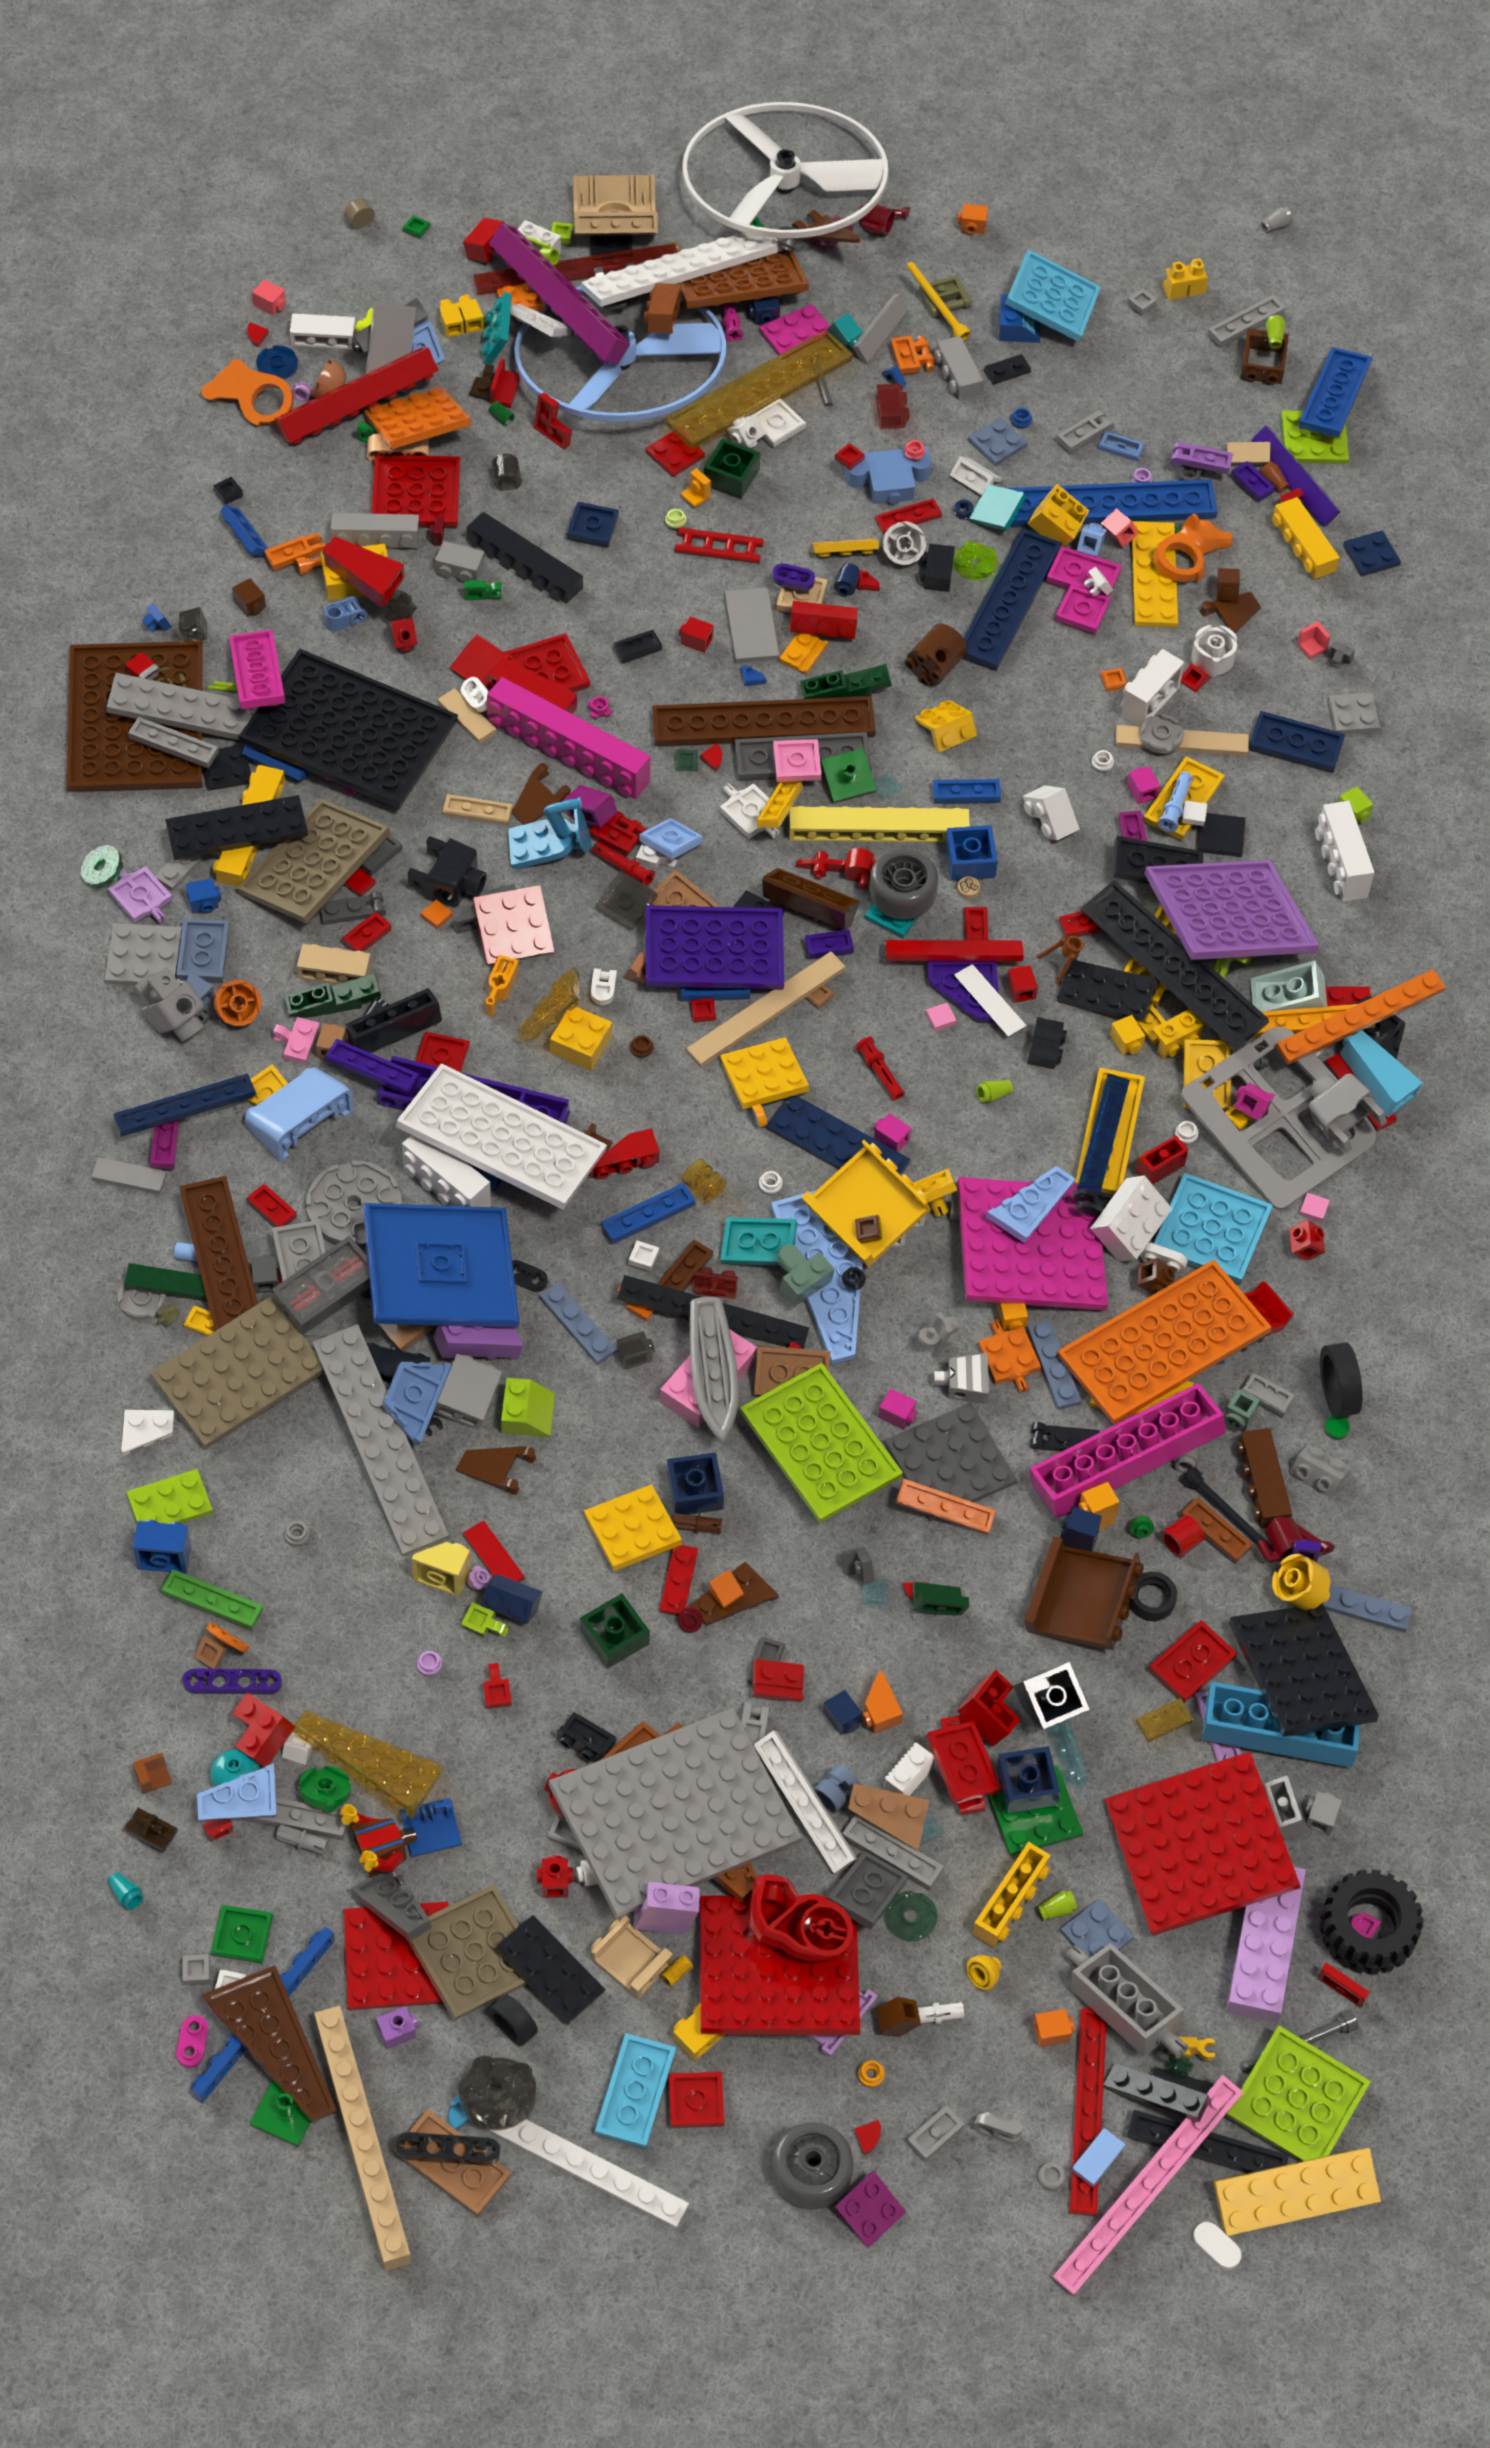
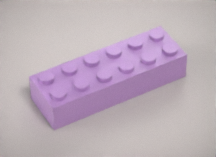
M1294 1867L1300 1882V1889L1244 1907L1226 2012L1278 2023L1282 2012L1306 1869Z

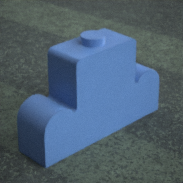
M928 446L924 447L925 454L919 460H912L906 457L904 449L864 453L865 459L851 471L843 466L847 484L853 488H862L868 484L874 504H897L901 501L914 500L915 481L923 482L930 476L931 457Z

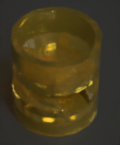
M698 1159L692 1163L682 1177V1181L690 1189L696 1190V1194L706 1203H710L718 1197L727 1185L726 1179L717 1171L713 1172V1168L703 1159Z

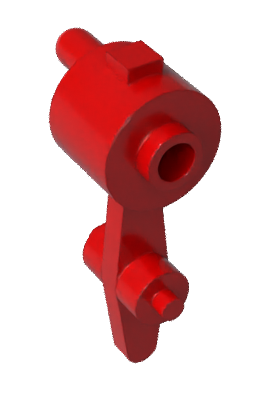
M854 848L848 851L845 860L829 859V855L825 851L815 853L814 859L797 860L795 867L813 870L812 874L817 879L824 878L827 871H845L844 875L848 880L859 882V887L866 889L870 881L872 867L877 860H875V856L871 851L863 848Z

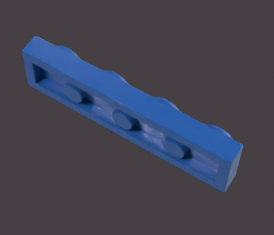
M682 1183L601 1221V1227L611 1243L615 1244L694 1206L695 1199L686 1185Z

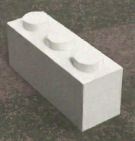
M292 314L290 327L291 346L353 349L351 343L353 334L356 333L355 317Z

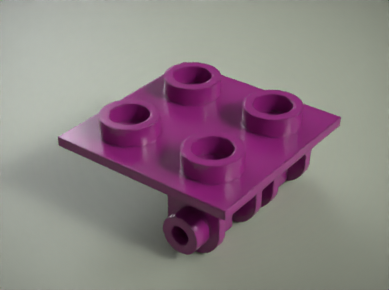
M874 2170L835 2205L837 2209L835 2212L836 2216L840 2220H846L867 2248L906 2213Z

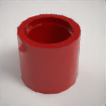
M1189 1515L1182 1516L1169 1527H1165V1530L1161 1533L1164 1544L1179 1558H1184L1185 1554L1205 1539L1202 1528Z

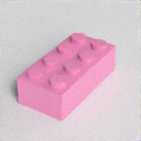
M730 1330L738 1370V1380L740 1381L757 1361L758 1347ZM689 1356L660 1389V1403L700 1428L705 1420L695 1397Z

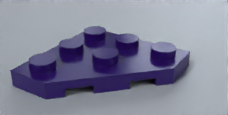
M928 961V984L976 1022H995L956 978L955 974L973 964L999 994L996 961Z

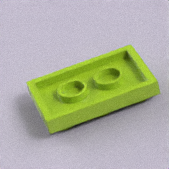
M198 1469L126 1491L136 1522L155 1520L159 1523L170 1524L172 1522H179L182 1524L213 1514Z

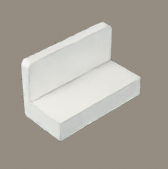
M959 456L950 473V476L981 495L988 484L993 485L994 482H1001L1002 480L1001 477L972 459Z

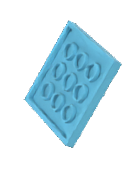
M1028 249L1005 304L1079 342L1101 287Z
M1184 1173L1170 1205L1172 1210L1163 1221L1154 1244L1183 1254L1188 1260L1187 1265L1195 1268H1200L1208 1262L1215 1260L1233 1282L1241 1284L1273 1205Z

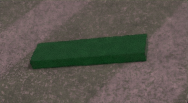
M128 1263L124 1288L207 1301L200 1274Z

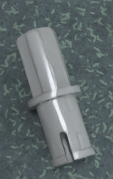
M283 1824L279 1826L276 1833L278 1840L296 1845L299 1850L304 1848L322 1856L329 1841L328 1839L309 1834L307 1830L300 1831Z

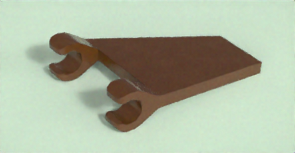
M1250 591L1240 594L1238 601H1205L1202 603L1203 609H1200V613L1202 616H1207L1217 611L1225 623V627L1236 633L1258 612L1261 606Z
M540 763L531 773L512 810V814L523 825L533 823L544 816L545 807L562 802L571 792L567 785H563L554 795L539 781L549 775L547 771L548 766L544 763Z
M526 1446L466 1450L456 1471L516 1495L519 1491L518 1481L506 1477L517 1457L526 1462L534 1463L536 1459L535 1450Z

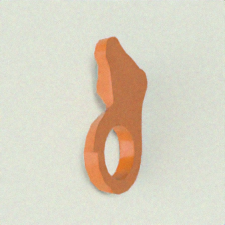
M240 359L232 360L225 369L202 388V396L210 402L219 399L239 400L240 408L245 418L257 426L276 424L274 418L292 410L295 401L291 388L282 378L252 370ZM267 388L281 390L284 395V401L277 412L271 415H261L256 412L254 406L255 399L261 391Z
M1192 514L1183 523L1181 531L1165 538L1159 543L1153 556L1155 566L1166 578L1180 582L1196 579L1199 582L1206 572L1203 555L1217 549L1229 548L1233 543V534L1219 530L1210 521L1201 520L1196 514ZM1170 549L1184 551L1192 558L1194 567L1180 569L1173 566L1167 560L1165 552Z

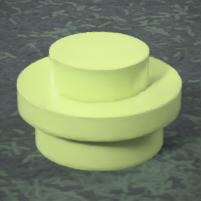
M680 509L670 510L665 517L666 525L671 528L683 527L687 522L686 515Z

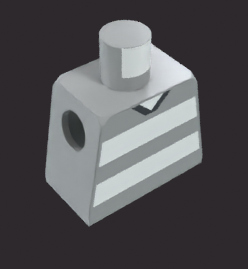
M988 1353L950 1358L948 1371H934V1386H948V1398L987 1404L989 1397Z

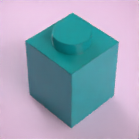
M849 312L836 320L826 330L841 349H844L846 346L852 348L858 341V337L863 333V330Z

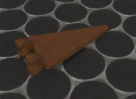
M812 210L807 214V217L813 220L808 227L801 220L792 223V227L797 228V230L809 229L837 221L829 215L822 217L816 210ZM846 227L823 235L804 237L805 239L848 243L860 242L859 236Z

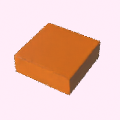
M1122 668L1101 671V678L1106 692L1124 689L1127 680Z
M437 899L421 912V918L436 929H439L453 916V912Z

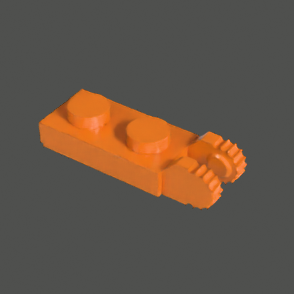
M314 533L313 535L302 536L266 549L264 554L271 568L275 571L294 564L296 558H310L321 554L326 543H320L322 536L319 533Z

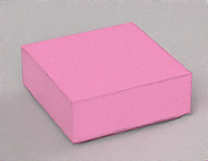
M948 1003L926 1009V1015L935 1031L956 1024L957 1020Z
M1307 1193L1300 1215L1322 1222L1330 1200Z

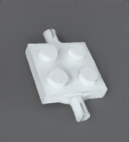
M730 783L724 786L723 791L730 796V799L720 806V812L748 839L764 830L772 838H776L779 835L780 831L776 828L757 827V819L770 798L755 784L740 791L735 790Z

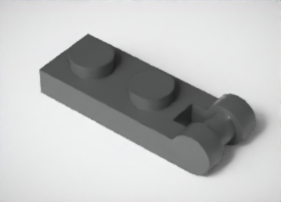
M372 892L367 896L327 901L320 909L323 925L366 919L374 912L385 916L386 910L385 906L382 905V893ZM366 905H373V907L367 909Z

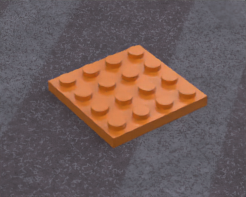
M433 387L427 392L413 393L407 398L393 399L390 403L375 405L370 409L364 410L366 420L391 450L471 426L470 417L443 387Z

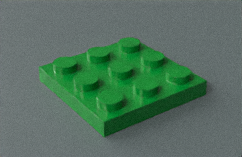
M1058 1765L1054 1766L1060 1789L1057 1806L1007 1813L1002 1790L1000 1793L988 1796L1009 1856L1021 1854L1028 1842L1038 1848L1083 1836L1082 1828Z

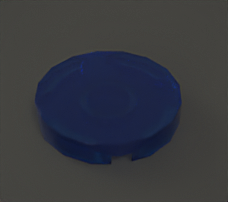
M281 345L272 346L268 350L267 348L263 349L258 354L256 360L259 372L272 374L282 379L291 377L297 371L299 365L295 352Z

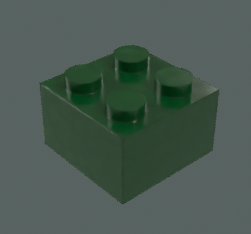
M722 438L704 466V475L711 480L712 488L742 499L760 470L761 452Z
M623 1593L580 1617V1632L607 1669L650 1644V1630Z

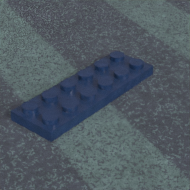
M797 1095L788 1097L766 1126V1129L838 1170L864 1147L862 1144L863 1140L869 1145L874 1143L882 1152L880 1156L885 1161L889 1158L897 1166L896 1172L900 1176L910 1164V1158Z

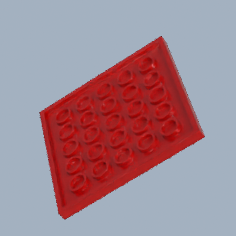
M1251 1751L1105 1798L1106 1806L1152 1936L1301 1888Z
M700 1896L701 2034L860 2035L857 1922L851 1919L854 1928L853 1939L844 1954L833 1960L807 1962L794 1958L782 1949L772 1947L758 1940L749 1923L751 1896H748L742 1903L734 1896Z

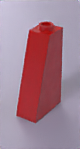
M336 536L323 549L325 566L381 608H385L405 578L403 563Z

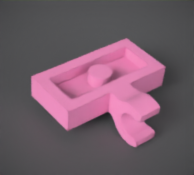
M297 1017L292 1032L282 1025H276L273 1032L275 1034L273 1040L287 1043L283 1059L306 1064L320 1023Z

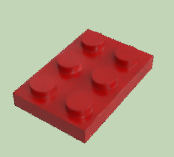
M1200 1620L1149 1665L1148 1670L1185 1704L1237 1657L1238 1653L1205 1622Z
M974 1721L928 1732L926 1738L953 1804L1000 1793L1002 1787Z

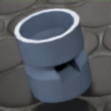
M837 1764L827 1774V1779L821 1780L813 1789L824 1807L832 1813H837L846 1804V1798H851L853 1784H860V1782L848 1768Z

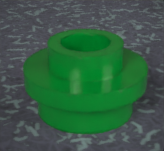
M1137 1516L1131 1521L1130 1533L1134 1537L1146 1538L1153 1533L1154 1524L1147 1516Z

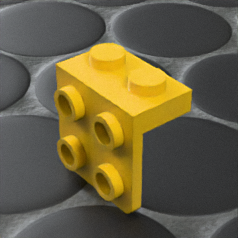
M943 701L939 706L925 709L915 716L917 723L931 730L934 746L938 752H942L977 736L972 712L953 701Z

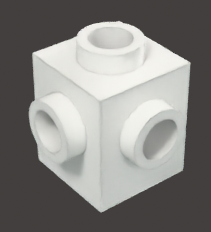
M757 415L740 417L728 429L731 441L747 448L755 446L758 443L757 440L766 434Z

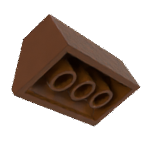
M776 868L764 875L762 879L763 897L769 899V902L774 905H785L794 913L807 914L811 920L816 922L824 921L831 924V928L839 931L846 930L853 923L860 902L857 899L780 868Z

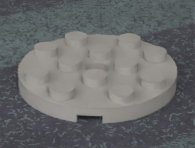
M351 1161L350 1164L340 1166L335 1164L325 1169L312 1182L306 1199L309 1221L319 1220L323 1238L338 1244L350 1236L358 1246L366 1245L363 1216L364 1203L402 1204L399 1186L393 1176L380 1166L365 1161ZM352 1200H358L361 1205L350 1208L348 1203Z

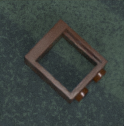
M1248 328L1240 379L1282 384L1289 334L1284 333L1280 348H1271L1269 340H1265L1268 339L1267 331ZM1250 349L1280 353L1279 368L1249 364Z

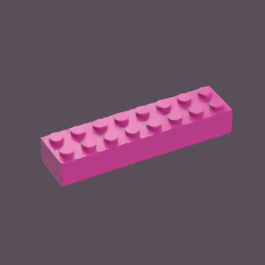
M503 677L488 692V721L494 727H501L508 731L512 737H519L525 740L529 746L544 750L548 756L557 757L568 767H575L581 770L585 776L600 780L604 786L613 787L624 797H631L636 800L650 783V755Z
M1197 1383L1030 1467L1032 1487L1057 1519L1071 1512L1073 1507L1079 1508L1078 1504L1080 1503L1082 1492L1106 1482L1114 1490L1225 1434L1224 1414L1201 1385Z

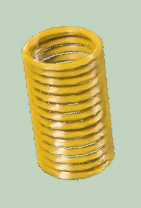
M681 1955L661 1973V1978L664 1981L668 1979L670 1982L668 1985L672 1987L688 1971L693 1969V1964L685 1955Z

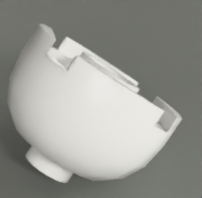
M898 522L890 526L883 538V550L886 556L893 563L899 565H908L918 561L926 548L924 533L916 524L910 522Z

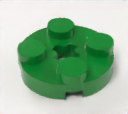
M324 1766V1769L316 1770V1767H313L301 1776L300 1799L312 1807L322 1809L326 1813H331L336 1810V1807L347 1802L350 1797L351 1784L349 1776L340 1768ZM326 1786H330L329 1789H322V1788H321V1787L324 1788V1787H326Z

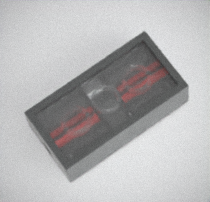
M348 1236L272 1289V1301L299 1333L304 1335L370 1288L368 1258L354 1240Z

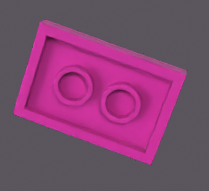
M810 304L759 326V332L778 356L782 358L830 337L826 331L830 325L814 305Z
M1061 546L1047 576V582L1069 589L1070 585H1074L1090 591L1095 585L1088 589L1084 582L1092 578L1089 571L1096 566L1105 576L1111 587L1114 588L1121 573L1122 565ZM1101 590V592H1100L1099 594L1104 595V596H1107V597H1110V595H1111L1112 592H1110L1108 595H1106V594Z

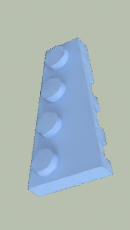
M1055 1166L1037 1178L1033 1184L1028 1187L1025 1186L1019 1190L1018 1194L1012 1198H1007L997 1208L989 1210L985 1217L1025 1243L1072 1187L1076 1179Z

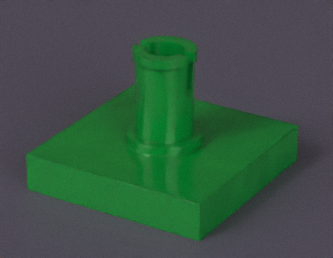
M864 748L821 759L820 763L833 803L876 792Z
M274 2080L271 2082L250 2122L251 2127L295 2147H299L311 2124L293 2103L292 2096L284 2093Z

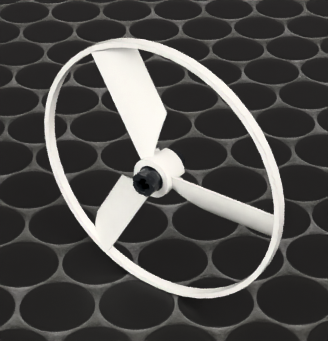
M773 102L750 105L730 111L715 118L700 129L692 138L684 153L683 179L689 195L699 208L728 227L764 237L804 238L842 229L870 212L884 194L888 179V162L886 154L876 137L850 117L815 105ZM765 111H800L825 116L851 127L864 136L875 148L880 159L801 163L793 151L781 149L761 129L744 116ZM727 121L771 160L770 177L750 190L730 217L714 210L699 197L692 187L687 173L688 160L696 144L711 130ZM800 173L812 179L826 192L874 190L880 185L875 196L863 208L842 220L828 225L799 230L767 229L750 225L775 189L784 194L792 192L794 187L800 183Z

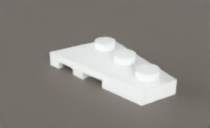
M511 305L510 314L514 315L516 320L526 322L551 337L562 338V336L571 335L572 328H569L564 323L524 305Z

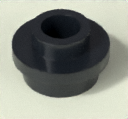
M857 1267L848 1268L842 1275V1284L849 1290H859L865 1285L866 1276Z

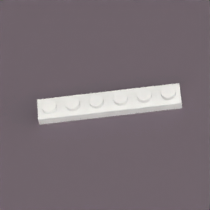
M773 1730L755 1743V1749L833 1873L837 1874L855 1862L857 1857L778 1732Z

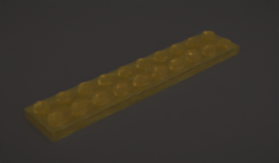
M824 330L665 418V425L688 447L693 449L732 427L736 419L743 416L744 418L752 416L775 401L791 395L852 361L853 354L827 330Z

